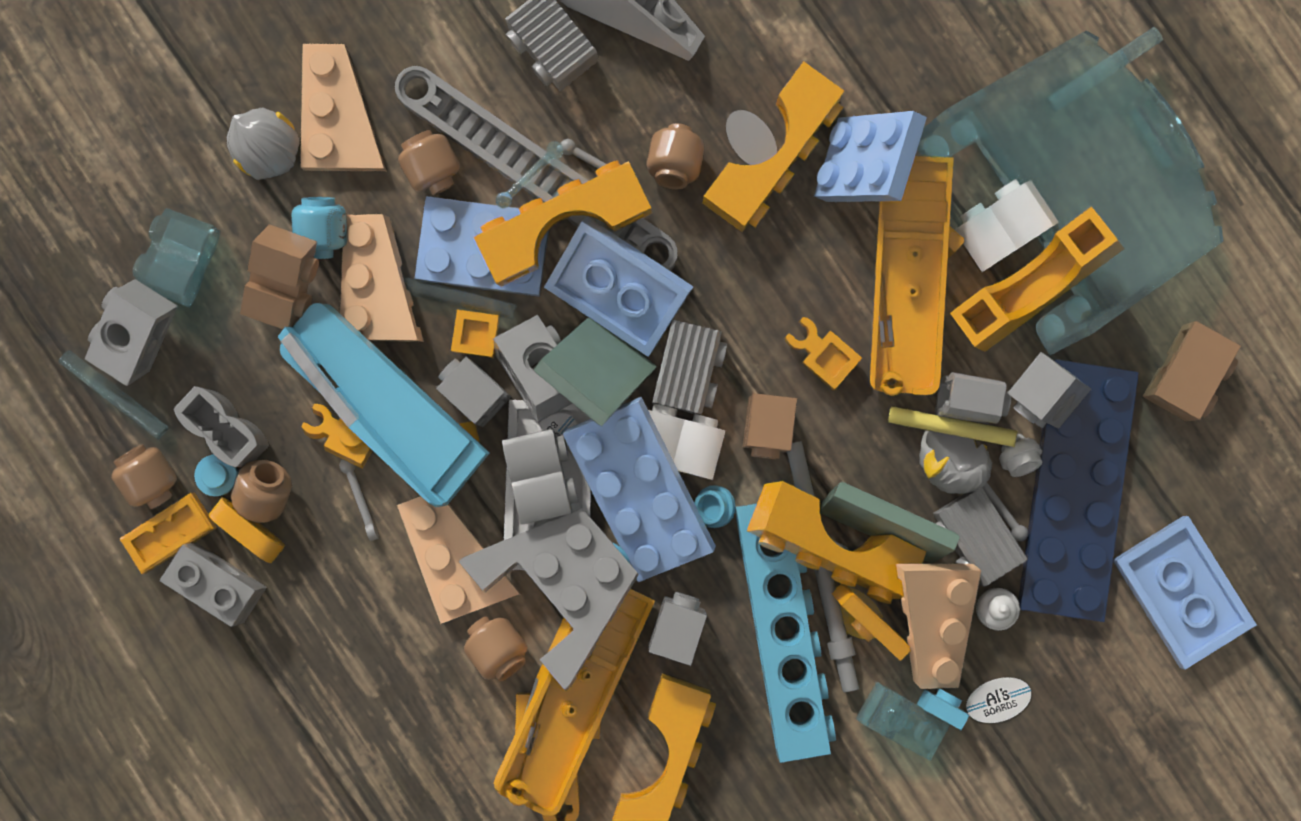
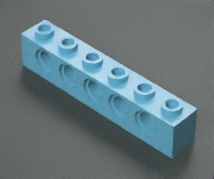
M757 503L736 506L735 515L777 757L781 763L831 754L829 742L836 741L835 728L832 716H824L822 705L823 699H829L827 682L824 673L817 674L814 659L815 657H821L820 642L817 631L810 632L807 615L814 614L813 601L810 589L802 590L800 573H806L807 568L795 561L797 555L785 549L774 556L765 555L758 543L760 537L747 532ZM776 574L786 575L790 582L789 591L782 597H773L767 590L769 579ZM785 616L793 617L797 622L796 633L788 639L777 637L774 630L776 622ZM790 659H799L804 664L802 676L793 681L785 679L782 676L783 665ZM800 701L809 703L812 710L807 720L794 722L790 719L789 711L793 704Z

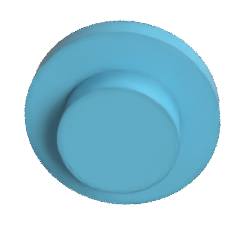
M214 454L209 455L198 463L194 475L195 482L203 493L209 496H223L234 488L238 470L237 467L225 464Z
M708 486L701 490L695 499L694 504L704 524L708 527H723L732 520L735 514V500L730 491L722 486Z

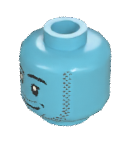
M334 197L301 198L302 204L297 205L292 210V232L317 241L314 258L326 259L334 257L333 250L340 249L347 244L345 208L335 204Z

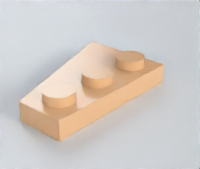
M303 44L301 168L304 171H386L347 47L344 44Z
M383 214L346 215L347 244L343 247L340 314L369 341L424 342L420 327L416 326L411 307L414 306L410 291L406 290L401 272L402 261L390 217Z
M420 496L397 505L441 624L521 594L506 575L487 592H484L459 563L463 557L480 551L484 547L450 504L434 507Z
M896 564L898 578L902 581L904 597L901 598L903 613L907 615L910 634L907 637V642L911 650L909 655L913 681L920 689L959 688L981 570L974 564Z

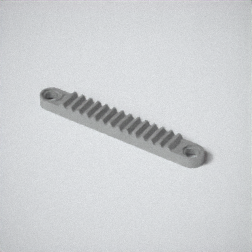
M411 66L398 74L395 81V92L400 102L408 110L433 126L440 133L446 135L450 140L459 144L463 149L472 153L476 158L485 162L493 170L501 173L506 179L511 180L518 187L527 191L534 198H542L543 202L559 196L557 189L571 181L580 179L582 184L589 181L428 69L421 66ZM415 78H421L428 83L427 94L419 100H413L406 95L407 84ZM573 216L566 219L574 226L579 227L580 223L587 216ZM589 217L642 253L653 243L664 245L669 252V257L662 266L669 271L674 268L677 261L675 242L644 218L614 232L605 223Z

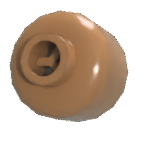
M679 123L671 124L668 128H662L655 132L650 142L646 164L647 170L655 178V182L664 188L677 190L683 189L688 184L696 181L701 172L704 154L702 139L693 133L689 126Z
M426 130L401 144L403 151L398 157V162L414 191L423 192L430 190L432 195L435 196L455 185L452 177L459 172L460 162L445 135H433L431 130Z
M141 444L114 461L116 468L112 472V480L130 506L138 507L147 503L149 508L153 509L173 496L169 489L177 481V476L158 448L150 447L146 449Z
M254 460L246 463L238 472L231 494L234 509L245 519L257 523L270 522L277 519L284 512L291 492L292 482L290 475L285 468L269 460Z
M483 617L468 629L467 633L470 637L465 643L464 652L484 679L497 678L499 682H502L513 676L525 665L526 642L507 618L490 620L488 617Z

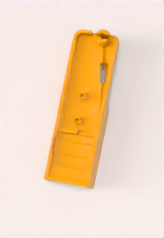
M915 156L902 200L879 201L870 384L874 390L884 392L886 395L894 396L899 393L931 395L940 386L953 157Z
M632 589L629 590L611 622L609 621L597 641L596 647L589 659H586L577 674L572 687L567 691L562 688L542 664L535 679L523 719L494 780L495 790L500 795L508 798L510 803L516 806L524 805L545 816H553L560 811L654 605V600ZM565 618L562 620L549 651L573 631V627ZM536 723H537V724H539V726H538V730H537V733H536V736H535V740H534V743H533V746H532L531 753H530V755H529V754H527V753H528V750H529V747H530V743H531V740H532V737H533V733H534V730H535V726H536Z

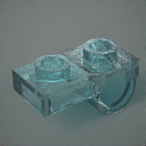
M877 681L856 717L864 726L930 761L951 725Z

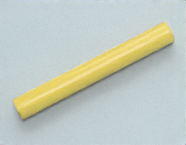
M891 406L888 423L1015 447L1018 433L1017 430L941 417Z

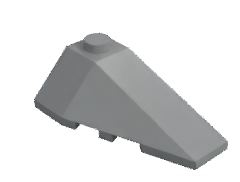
M560 0L567 7L688 61L694 56L705 37L675 0Z

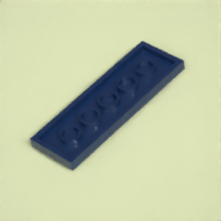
M1054 360L1091 388V390L1059 429L1048 423L1042 428L1040 440L1042 465L1036 469L1028 537L1025 547L1027 560L1023 562L1018 602L1021 610L1105 622L1139 372Z

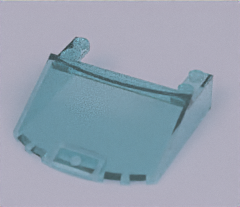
M1087 30L946 109L924 127L917 148L918 152L925 157H951L976 142L1004 186L1017 179L1020 185L1031 180L1059 222L1037 236L1044 249L1051 243L1055 233L1091 206L1125 248L1072 287L1071 290L1074 295L1043 315L1037 322L1036 332L1049 355L1093 334L1224 241L1222 226H1215L1211 206L1217 204L1214 191L1206 192L1198 171L1205 166L1182 122L1165 98L1147 78L1140 82L1125 67L1129 61L1120 52L1113 56L1097 45L1099 37Z

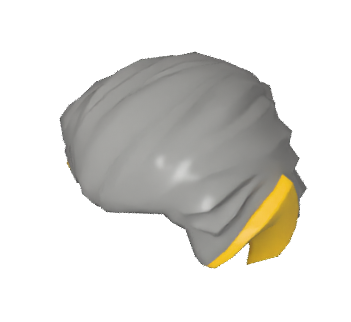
M258 108L232 117L227 134V147L234 165L245 174L258 180L279 176L290 171L296 160L299 137L293 124L280 112L275 113L265 108Z
M925 430L921 441L919 464L930 483L941 491L954 494L975 492L986 484L992 469V461L989 457L987 446L981 444L977 448L974 439Z

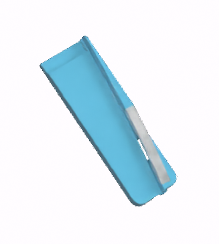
M322 303L312 304L294 327H285L278 335L279 340L282 342L280 345L281 356L321 393L348 428L430 505L434 507L447 506L490 454L331 305ZM322 365L339 387L335 388L318 366Z

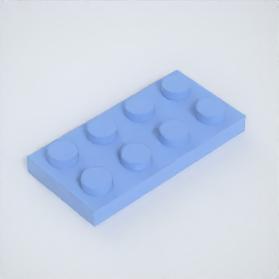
M642 397L623 404L602 426L589 419L565 430L563 436L619 546L626 552L631 566L639 574L637 577L638 582L714 552L716 546Z

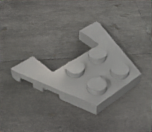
M583 508L467 555L459 561L484 592H487L520 564L573 627V631L540 659L566 691L572 687L577 674L586 659H589L596 647L597 641L609 621L611 622L639 575Z

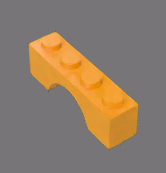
M803 61L778 95L776 102L786 129L785 143L772 158L760 164L739 165L729 162L704 195L702 204L741 232L745 230L748 224L756 228L770 208L765 204V201L773 190L779 194L782 193L795 175L789 170L798 157L804 161L808 158L819 142L814 137L822 124L830 127L844 107L839 104L844 90Z
M618 160L610 162L595 171L597 177L583 184L580 179L561 186L557 189L559 196L543 202L542 198L532 200L519 208L520 215L505 221L504 217H498L480 227L482 233L474 236V239L495 283L502 287L539 269L538 254L541 242L549 229L563 219L573 216H588L600 220L615 232L652 214V208L629 161L620 165Z
M1091 206L1055 233L1051 243L1029 264L1005 280L982 288L950 312V314L974 347L986 352L1125 248Z
M784 481L764 484L747 528V532L760 537L758 543L763 547L776 552H783L785 549L797 555L795 559L797 563L819 570L821 566L833 572L831 576L833 580L851 587H855L856 584L868 589L867 596L887 604H891L892 599L904 597L902 581L898 578L896 564H922L926 555V551L892 534L870 536L862 546L854 551H848L840 547L829 537L824 529L820 516V499Z
M662 673L649 711V720L659 728L666 739L669 749L666 767L661 776L649 787L637 792L621 793L612 821H668L673 807L681 808L688 788V784L682 782L687 766L694 768L697 763L702 744L696 742L701 726L709 727L716 703L710 701L711 692L709 689Z

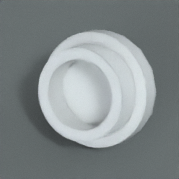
M1017 434L1015 447L1003 445L999 460L1003 469L1009 470L1012 477H1019L1033 472L1042 465L1040 457L1042 450L1034 439L1025 438L1022 434Z
M992 588L980 596L976 611L983 625L992 630L999 631L1008 629L1015 624L1019 618L1020 606L1017 598L1010 591L1003 588Z

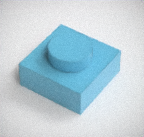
M939 688L936 695L924 689L917 702L927 712L962 730L969 717V714L959 708L962 700Z

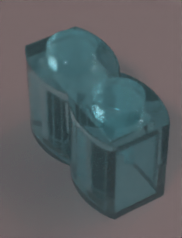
M166 208L162 215L156 216L151 223L149 229V238L152 239L146 254H141L136 260L133 268V277L164 298L190 308L200 289L205 269L215 252L221 231L211 224Z

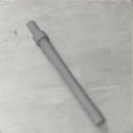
M802 441L792 443L791 451H787L795 487L814 496ZM820 566L819 570H814L831 639L827 643L830 658L836 661L842 691H854L859 689L852 659V656L856 655L852 637L847 638L840 604L832 595L836 590L835 582L831 578L832 572Z

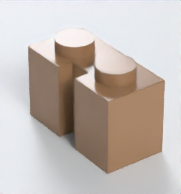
M269 224L252 242L247 270L251 273L249 282L244 288L240 314L280 329L292 327L311 305L312 295L307 294L309 283L314 280L319 266V259L314 258L317 241Z
M1198 321L1182 325L1167 352V359L1163 366L1156 371L1142 397L1186 422L1200 420L1201 417L1205 418L1216 405L1218 396L1215 395V392L1221 381H1226L1235 371L1238 364V359L1235 356L1241 346Z
M753 393L748 398L742 448L752 449L751 457L779 459L780 452L791 451L797 398Z

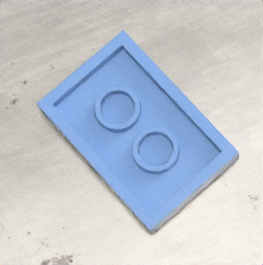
M915 111L838 118L836 125L830 133V146L825 162L818 172V184L814 197L826 202L901 201L927 117Z
M426 196L414 279L423 282L540 297L549 231L544 236L539 248V269L500 287L495 283L474 236L481 234L482 230L480 227L493 219L504 217L505 221L520 215L519 208Z
M587 216L580 223L544 288L649 357L693 286Z
M1189 516L1180 517L1113 559L1117 569L1181 669L1186 670L1257 625Z

